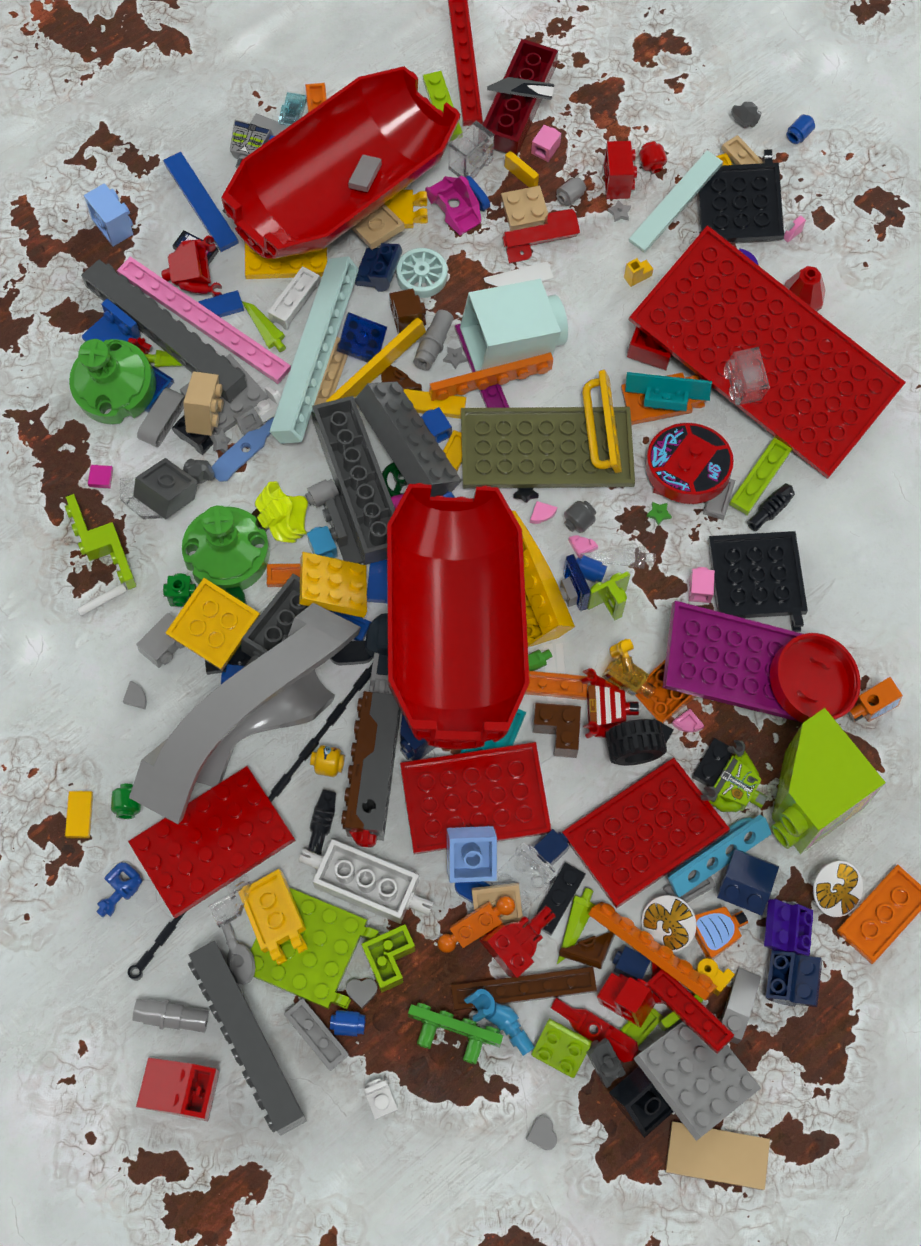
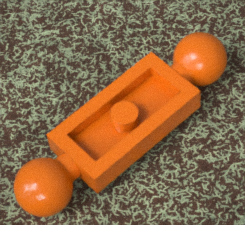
M503 896L497 901L496 907H493L490 901L451 925L450 930L453 934L441 935L437 942L438 948L444 953H450L455 949L457 942L460 943L462 948L471 944L502 924L501 914L506 916L513 913L515 910L514 900L508 896Z

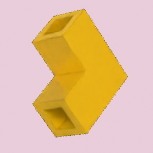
M636 258L626 263L624 279L632 287L651 277L653 268L647 259L640 262Z

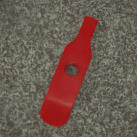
M559 998L555 999L551 1009L569 1020L574 1031L591 1041L598 1040L600 1042L604 1038L608 1039L619 1060L623 1063L633 1061L639 1050L637 1041L589 1010L574 1009ZM591 1025L598 1027L596 1034L590 1032Z

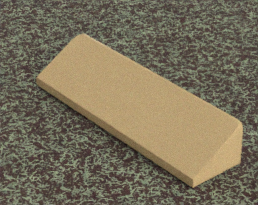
M336 337L314 405L325 403L335 393L349 354V351H345L342 348L345 342L339 337Z

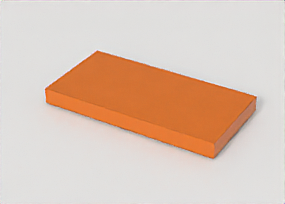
M897 864L836 932L867 961L873 964L921 911V885Z

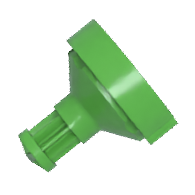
M90 339L80 346L78 358L75 360L70 372L69 385L74 400L87 416L104 424H120L125 417L131 416L136 418L149 406L156 390V377L145 354L132 343L118 339L105 340L104 342L98 339ZM111 409L108 414H104L106 410Z
M218 505L210 507L191 522L182 540L184 562L186 568L189 571H193L195 582L200 584L202 579L205 578L224 591L230 587L240 586L242 590H245L252 586L264 574L269 562L270 549L265 530L259 529L255 516L240 508ZM257 544L264 545L262 548L254 547ZM196 551L194 554L189 555L190 552Z

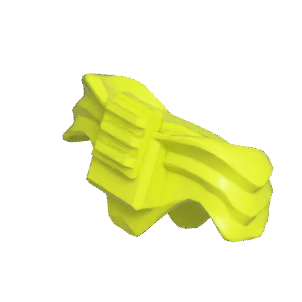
M277 481L268 482L255 501V507L260 512L257 518L263 528L270 529L275 540L294 543L297 539L307 534L305 531V515L308 501L304 496H287L282 492Z

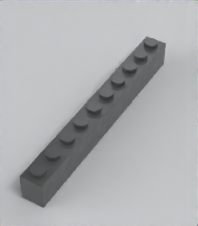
M99 259L81 274L85 286L103 301L109 299L137 323L138 329L190 372L219 375V384H222L221 397L227 402H231L247 387L246 375L239 367H233L224 355H218L210 344L203 343L195 332L191 333L180 320L176 321L173 319L168 310H162L158 307L153 298H147L139 287H133L124 275H118L110 264H105Z

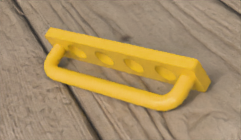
M604 369L599 371V378L589 380L582 390L590 459L592 465L598 469L612 468L615 473H620L622 468L610 378ZM601 386L610 456L609 460L604 461L599 460L591 399V389Z

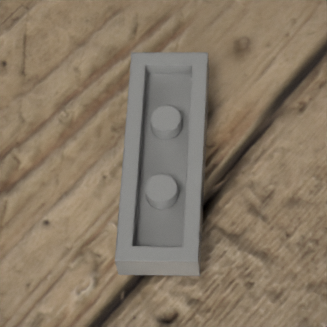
M303 998L284 1013V1016L329 1071L333 1070L349 1056L347 1051Z

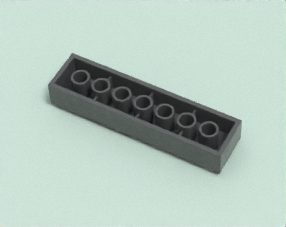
M353 396L313 405L312 421L334 483L338 489L339 497L363 564L367 565L387 559V524L395 508Z
M213 941L188 954L191 962L188 963L191 972L197 980L201 979L202 983L198 984L202 994L207 1001L211 1000L213 1003L209 1008L218 1023L222 1021L224 1025L220 1030L228 1044L233 1043L235 1047L231 1049V1052L239 1066L244 1065L246 1069L242 1074L250 1088L255 1087L257 1091L253 1096L261 1110L266 1109L268 1113L264 1118L273 1133L277 1131L281 1136L305 1123L307 1120L237 982L232 976L217 943Z

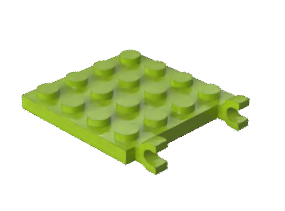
M289 887L306 927V930L300 934L308 949L299 954L298 950L293 948L289 939L280 944L287 961L278 965L276 960H272L269 951L264 953L261 950L256 938L250 950L255 960L254 978L328 1010L331 1003L347 1010L351 1002L350 998L336 992L360 938L371 940L380 936L379 931L366 927L368 921L362 917Z

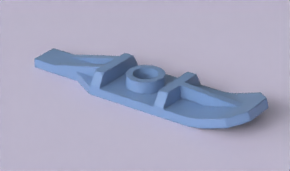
M273 417L260 429L249 431L213 464L214 477L218 481H228L242 465L264 447L266 439L271 434L269 431L274 420ZM245 447L250 448L249 452H243L242 450Z

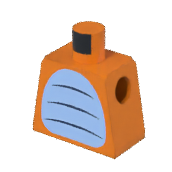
M889 677L861 694L856 702L857 705L848 713L854 722L863 717L870 722L898 707L903 695L892 678Z
M726 907L695 915L697 927L694 937L705 957L713 960L742 937L738 928L748 924L747 917L743 911L731 916Z

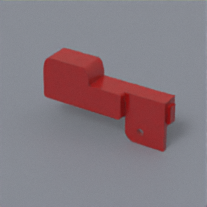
M573 209L552 212L546 216L544 225L504 232L502 240L506 248L509 264L530 259L532 256L531 245L576 237L580 233L577 215Z

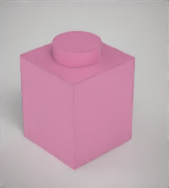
M543 125L532 141L531 154L549 162L560 146L561 133L555 128Z
M706 567L692 569L689 580L688 601L711 603L714 595L715 570H709Z

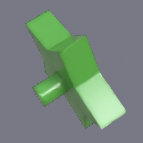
M652 502V510L646 517L655 519L658 526L663 520L671 519L672 516L667 511L668 503L659 505Z

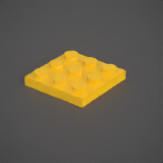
M302 552L300 557L299 604L310 606L312 603H315L329 611L365 618L367 613L366 565Z
M203 578L165 634L223 671L241 645L242 637L257 620L260 613Z

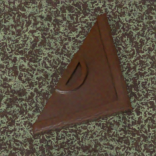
M390 365L381 373L382 382H398L403 391L404 389L422 391L421 384L410 379L407 374L397 367Z
M610 931L598 937L592 936L579 941L574 946L561 948L559 956L601 969L615 934Z

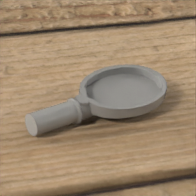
M223 922L221 927L227 941L226 944L229 947L227 965L238 984H248L255 974L253 954L248 947L237 943L230 922Z

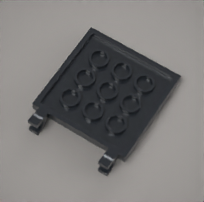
M772 149L764 150L762 164L721 166L699 191L701 232L708 225L728 242L784 239L779 163H773Z
M796 531L709 536L708 544L712 570H715L714 589L717 611L741 618L791 615V630L801 632V627L804 626L802 615L807 614L808 608Z

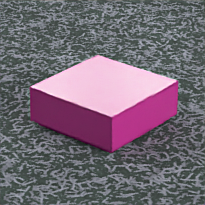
M90 465L88 486L110 489L113 467Z

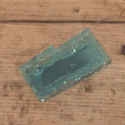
M287 92L285 103L281 107L278 124L290 126L303 116L307 102L306 95Z

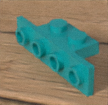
M627 372L625 392L645 394L644 407L687 411L688 399L710 401L712 381Z

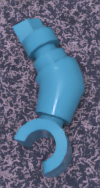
M479 989L464 999L467 1004L472 1003L477 1008L478 1013L473 1016V1021L478 1022L486 1018V1020L496 1025L500 1031L503 1030L506 1036L509 1034L511 1037L509 1041L513 1047L517 1046L523 1056L535 1048L526 1032L520 1030L519 1027L521 1025L517 1020L519 1017L515 1011L509 1006L495 1003L493 996L488 991Z

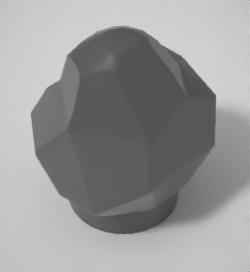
M743 102L741 106L734 105L731 109L734 119L744 127L749 125L756 126L762 113L758 111L757 105L753 102Z
M188 459L184 464L183 471L198 481L197 484L204 483L207 480L212 481L215 476L207 460Z

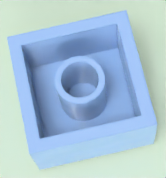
M104 183L84 195L92 221L112 246L133 235L131 228L133 222L128 216L130 211L125 203L121 204L118 201L119 197L114 189H109Z
M493 826L447 828V874L450 883L497 881V836Z

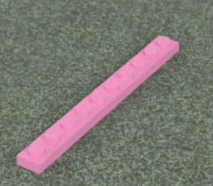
M131 256L117 270L118 275H124L132 285L139 287L142 292L277 384L290 372L291 365Z

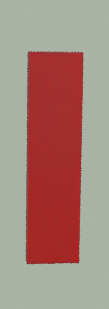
M663 969L658 971L647 982L650 985L651 991L716 1054L734 1038V1034Z

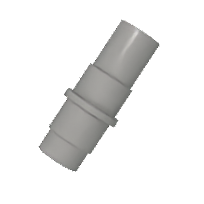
M438 310L425 335L420 338V345L413 362L422 370H429L438 354L444 348L443 343L454 319L453 315L448 311Z
M137 999L132 1020L143 1022V1024L159 1026V1029L162 1030L165 1027L205 1033L209 1011L169 1003V1000L161 1002Z

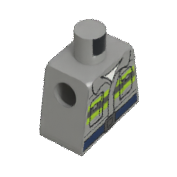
M234 120L230 152L234 158L238 159L236 168L239 167L245 157L269 141L270 136L273 135L270 128Z

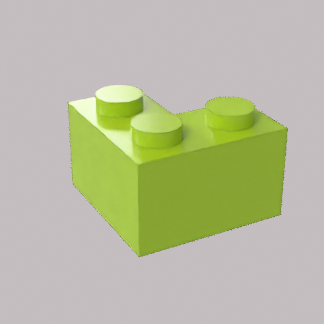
M405 924L361 944L381 993L403 983V977L395 960L415 952L414 942Z

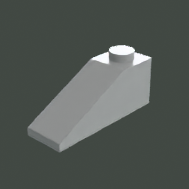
M741 968L737 970L720 1018V1022L734 1034V1038L730 1042L738 1044L743 1038L761 980V976Z

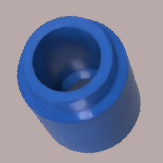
M800 115L788 128L786 133L788 140L793 144L803 142L815 129L814 119L809 115Z
M583 555L582 559L577 558L576 562L579 570L576 568L578 573L576 576L594 583L596 581L602 582L607 569L603 562Z
M336 1010V1015H331L330 1030H334V1035L358 1037V1034L364 1035L365 1015H361L360 1012Z

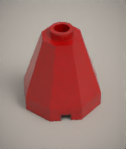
M806 266L788 279L784 286L815 311L822 309L826 291L822 274L816 267Z

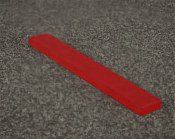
M448 0L463 126L483 125L468 0Z

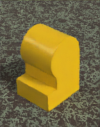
M709 958L702 959L696 968L697 972L708 976L718 986L714 992L717 996L735 976L728 968L723 973L718 969L717 963Z

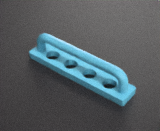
M759 815L754 819L743 818L729 827V833L668 873L667 877L674 893L678 897L683 896L728 865L734 849L747 852L770 836L771 830L766 818ZM748 832H752L751 838L748 841H744L745 835ZM733 844L732 852L726 854L727 847ZM715 857L714 864L707 867L708 860ZM696 870L695 877L688 880L689 873Z

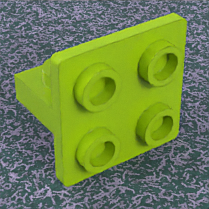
M628 571L623 574L619 572L614 574L609 581L605 583L598 582L593 585L588 595L586 605L588 610L604 603L614 621L621 618L627 601L625 591L629 583L630 573Z
M549 1018L531 1055L569 1077L575 1078L593 1041Z

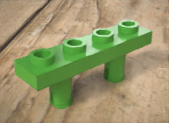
M417 1003V1006L412 1004L410 1006L408 1017L423 1023L417 1042L418 1046L430 1049L436 1030L440 1028L466 1036L469 1041L463 1061L474 1065L477 1064L483 1044H489L498 1048L501 1046L503 1035L499 1034L500 1030L486 1026L483 1029L477 1027L475 1021L463 1018V1021L453 1018V1014L446 1011H440V1013L430 1011L431 1007L422 1003Z

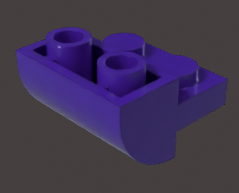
M769 899L764 947L770 948L773 951L793 952L801 956H810L813 910L799 904L790 905L777 899Z

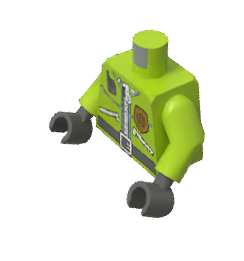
M734 740L737 747L735 749L733 746H729L728 752L736 754L735 757H731L714 787H704L708 795H701V800L709 801L710 804L721 812L744 811L748 802L762 808L768 796L756 790L761 782L759 773L745 751L744 742Z

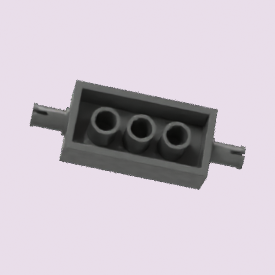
M291 575L242 637L241 651L251 656L245 666L284 641L288 637L294 618L309 607L299 604L300 577L297 575Z

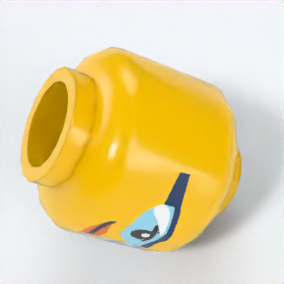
M321 745L317 752H312L310 765L314 766V771L318 775L335 777L338 772L342 773L345 755L342 754L340 748Z

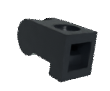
M185 415L172 427L173 432L180 439L192 445L201 455H204L213 445L210 435L186 432Z

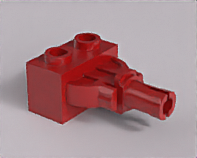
M545 906L531 920L524 916L518 922L499 925L479 940L509 977L518 978L534 963L532 956L536 951L537 943L543 939L542 935H539L541 929L556 917L554 913H550L552 910L549 907Z

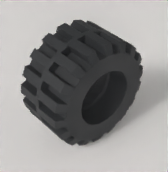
M639 719L627 721L612 727L605 734L610 761L617 765L629 766L651 762L667 752L662 723L656 720Z

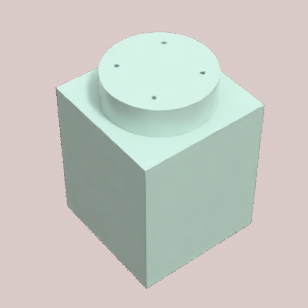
M541 279L468 293L460 329L475 371L550 352L553 356L556 346L564 345L567 342L568 322L563 303L557 295L547 296Z

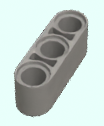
M165 388L139 427L137 438L155 447H159L183 411L185 395L170 388Z

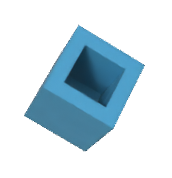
M328 526L315 527L307 533L308 543L313 554L330 558L338 557L337 547Z

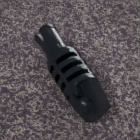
M785 483L759 505L757 513L747 521L751 530L758 531L766 521L773 520L788 505L795 495L792 485Z
M322 790L314 808L309 827L312 834L307 850L314 852L316 847L315 853L318 855L322 854L324 839L330 833L335 813L336 793L328 790Z

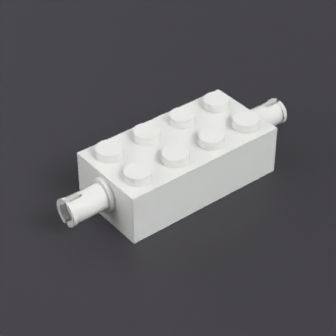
M333 839L324 856L305 848L302 851L303 855L300 856L299 862L318 869L313 880L315 889L401 924L406 910H409V908L427 916L431 913L434 902L415 895V890L419 883L418 874Z

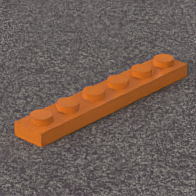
M550 352L430 383L429 395L432 401L445 400L449 396L464 395L476 389L484 390L495 384L503 385L511 380L525 379L530 375L545 374L552 370L554 359Z
M603 902L592 907L588 915L706 1001L715 992L718 986L708 976L694 970L693 966L686 960L679 959L670 948L656 942L651 934L641 931L634 926L632 920L615 912L614 907Z

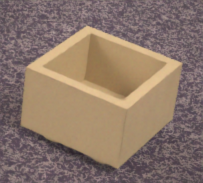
M193 371L183 402L186 432L212 436L214 427H218V412H222L224 403L223 399H220L222 384H219V375Z

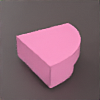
M802 216L793 221L795 224L793 228L789 231L786 230L784 234L786 242L791 241L802 232L806 221Z
M537 501L530 523L540 524L554 517L557 507Z
M579 535L571 536L568 539L578 558L598 549V545L592 539L580 537Z
M691 709L672 722L675 728L683 732H697L704 728L703 723Z

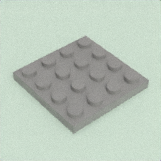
M684 1022L678 1024L633 1058L696 1141L761 1089L728 1045L716 1054Z

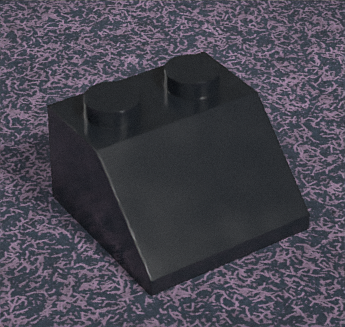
M639 1066L609 1092L621 1112L644 1138L674 1112Z

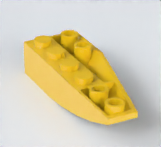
M512 511L522 528L528 647L557 639L573 629L575 625L545 558L516 511Z

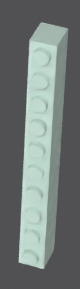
M349 256L328 259L269 431L281 444L298 443L303 440L312 412V406L315 403L359 271Z

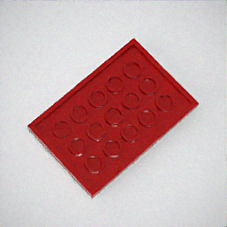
M536 742L400 763L414 855L447 850V828L493 826L497 842L544 835L551 831Z
M672 758L562 831V833L568 839L570 847L617 909L729 833L730 828L709 801L701 800L702 792L676 759Z
M248 766L189 802L183 820L179 824L164 818L128 842L174 918H177L295 842V839Z

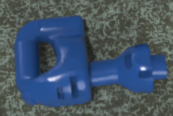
M126 862L118 863L104 878L116 891L109 898L102 899L97 903L100 908L96 912L101 917H104L106 914L111 917L117 902L122 897L129 900L138 891L142 883L140 874ZM124 872L130 879L124 881L120 874Z

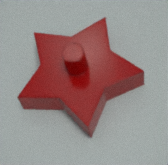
M129 338L128 340L129 343L137 346L144 354H149L152 345L146 343L144 338Z

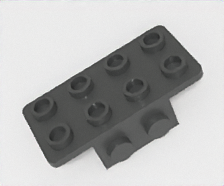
M339 495L335 496V499L325 500V504H323L324 509L322 510L325 521L330 522L331 528H329L333 540H336L343 560L358 564L363 563Z

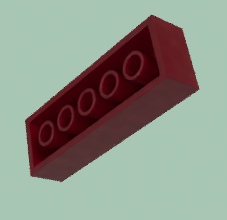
M521 38L503 79L512 77L549 83L557 66L558 50ZM497 92L480 129V145L505 153L512 151L517 156L542 99Z

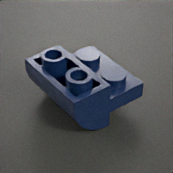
M381 243L380 248L372 250L366 248L358 268L359 271L355 284L357 286L375 287L378 292L386 291L390 286L402 255L400 244Z
M771 950L766 999L787 1006L817 1007L822 958Z

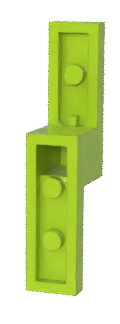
M75 495L67 496L68 505L65 506L68 517H73L75 523L71 524L75 536H80L82 542L78 543L81 554H86L89 561L110 554L114 565L119 564L120 571H117V575L121 584L126 583L128 590L137 587L113 522L88 531Z

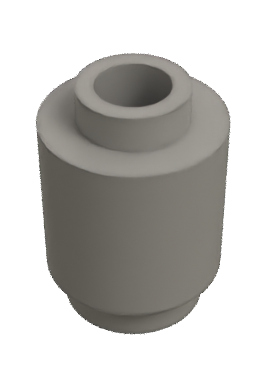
M579 177L570 179L557 189V200L566 206L571 205L584 195L586 185Z
M325 479L307 488L308 493L305 494L310 506L315 505L317 508L325 504V500L335 499L339 492L332 479L328 481Z

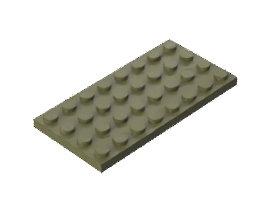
M584 407L461 408L463 489L481 486L498 488L634 487L635 472L630 407H614L622 468L620 473H615L612 468L598 469L592 465ZM593 407L599 460H609L603 407Z

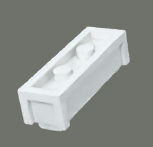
M302 266L268 311L269 320L281 324L287 330L292 319L316 287H319L321 282L320 275Z

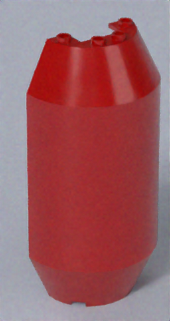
M405 66L360 76L245 157L221 197L224 210L228 218L231 217L234 220V224L237 225L235 230L244 242L257 254L266 259H277L321 251L437 165L447 148L461 114L447 102L444 104L443 112L432 105L426 97L418 93L417 75ZM362 155L382 159V165L368 192L349 188L348 185Z
M423 483L409 484L387 524L388 685L413 735L418 740L425 739L428 745L444 749L483 747L486 741L493 740V742H497L507 734L530 684L522 528L498 487H476L474 498H450L443 496L430 497L432 485H425Z

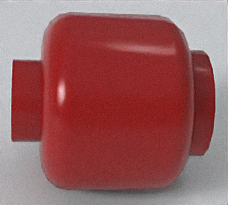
M652 141L641 147L639 158L643 169L652 173L662 171L663 166L667 163V156L663 145Z

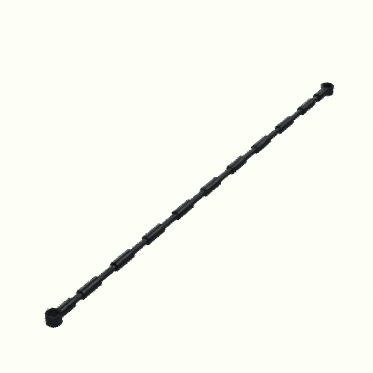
M373 663L368 669H365L342 703L337 705L326 719V724L315 738H312L298 755V760L287 774H284L270 791L271 794L268 797L270 802L281 794L291 781L295 771L319 745V741L326 731L336 723L346 710L347 704L371 678ZM185 913L169 922L155 939L151 949L144 953L136 965L129 967L127 973L132 980L138 981L143 977V970L153 959V954L167 941ZM139 969V975L133 977L131 975L132 971Z

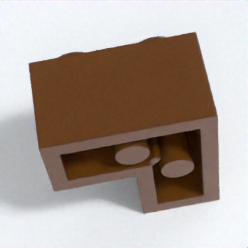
M413 288L389 293L390 308L397 334L403 331L417 317L423 321L424 326L426 325L424 302H421L420 297L415 295Z
M535 703L533 733L555 735L554 756L577 758L581 706Z

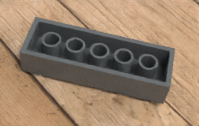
M398 382L367 383L356 397L355 402L408 485L416 483L432 485L430 497L443 496L447 491L453 492L462 480L457 474L456 469L449 462L445 452L436 442L433 434L425 425L424 420L417 413L413 403L404 393L401 385Z

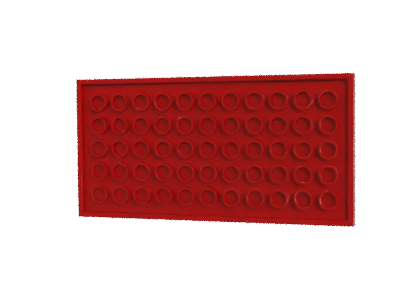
M708 225L628 319L700 378L712 381V387L774 437L790 447L794 453L827 479L906 383Z

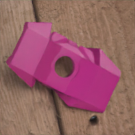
M462 175L458 178L445 176L440 182L425 188L431 204L436 203L445 213V222L459 235L466 233L482 222L479 201L466 177ZM451 199H456L460 204L453 208L450 207L448 202Z

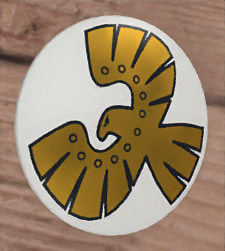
M834 861L825 865L817 874L813 886L816 905L823 913L832 917H842L851 913L859 904L863 893V881L859 871L852 864L845 861Z
M664 895L653 899L644 909L641 919L642 931L651 934L656 942L667 946L673 952L686 948L692 942L696 933L697 924L693 910L684 900L676 896Z

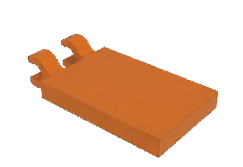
M683 372L667 375L669 377L684 378ZM698 375L686 377L687 379L700 380ZM626 384L621 385L625 406L630 407L631 425L689 414L693 411L692 407H705V400L688 399L687 411L644 407L645 394L625 392Z

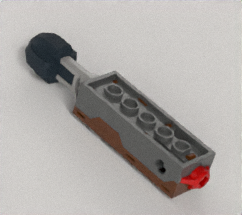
M388 613L380 614L370 623L366 634L364 650L369 656L374 658L369 692L364 691L363 698H358L357 712L360 720H355L354 725L355 740L357 742H352L351 756L354 763L349 765L348 779L351 785L350 788L346 787L344 801H346L347 811L343 810L341 824H343V829L346 830L347 837H352L356 844L362 847H374L377 840L384 841L401 710L388 685Z

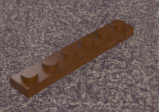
M593 967L451 985L454 1011L476 1008L472 1003L467 1004L464 999L479 989L488 991L493 996L495 1003L502 1005L597 992Z

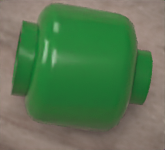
M121 784L120 788L112 791L111 811L119 819H133L141 811V804L129 798L133 784Z

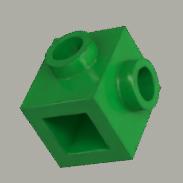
M178 573L174 576H168L167 584L163 585V595L167 597L170 606L184 607L195 591L196 584H193L191 577L186 574Z

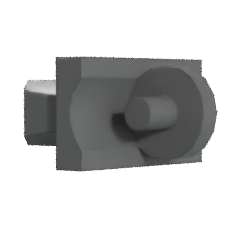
M604 1038L600 1042L594 1040L586 1053L602 1084L608 1088L615 1079L624 1076L626 1073L608 1039Z

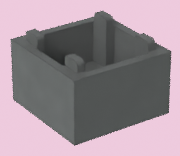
M164 458L135 478L133 496L166 520L195 499L198 481Z

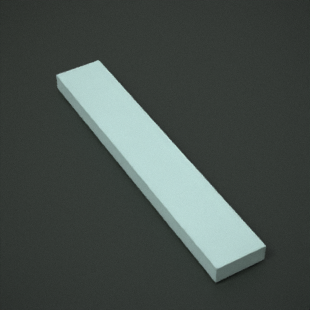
M707 150L632 234L629 242L645 253L723 165V161Z

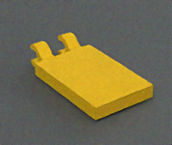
M402 190L384 203L404 223L405 229L414 228V223H428L426 208H420L413 212V206H427L426 191H420L413 195V190Z
M280 869L238 891L259 946L264 953L270 952L273 961L276 960L278 965L287 961L280 944L289 939L293 948L297 949L299 954L308 949L300 934L306 930V927L284 874Z

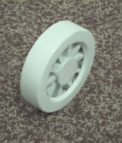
M412 249L403 254L396 268L398 285L402 290L413 288L415 295H418L420 298L434 296L444 288L447 282L446 261L438 252L432 249Z

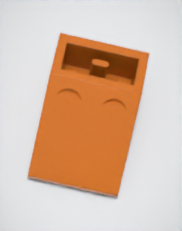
M666 659L632 690L636 693L634 695L661 723L666 722L697 697L663 688ZM649 682L650 684L655 686L656 689L651 688L647 685V683Z

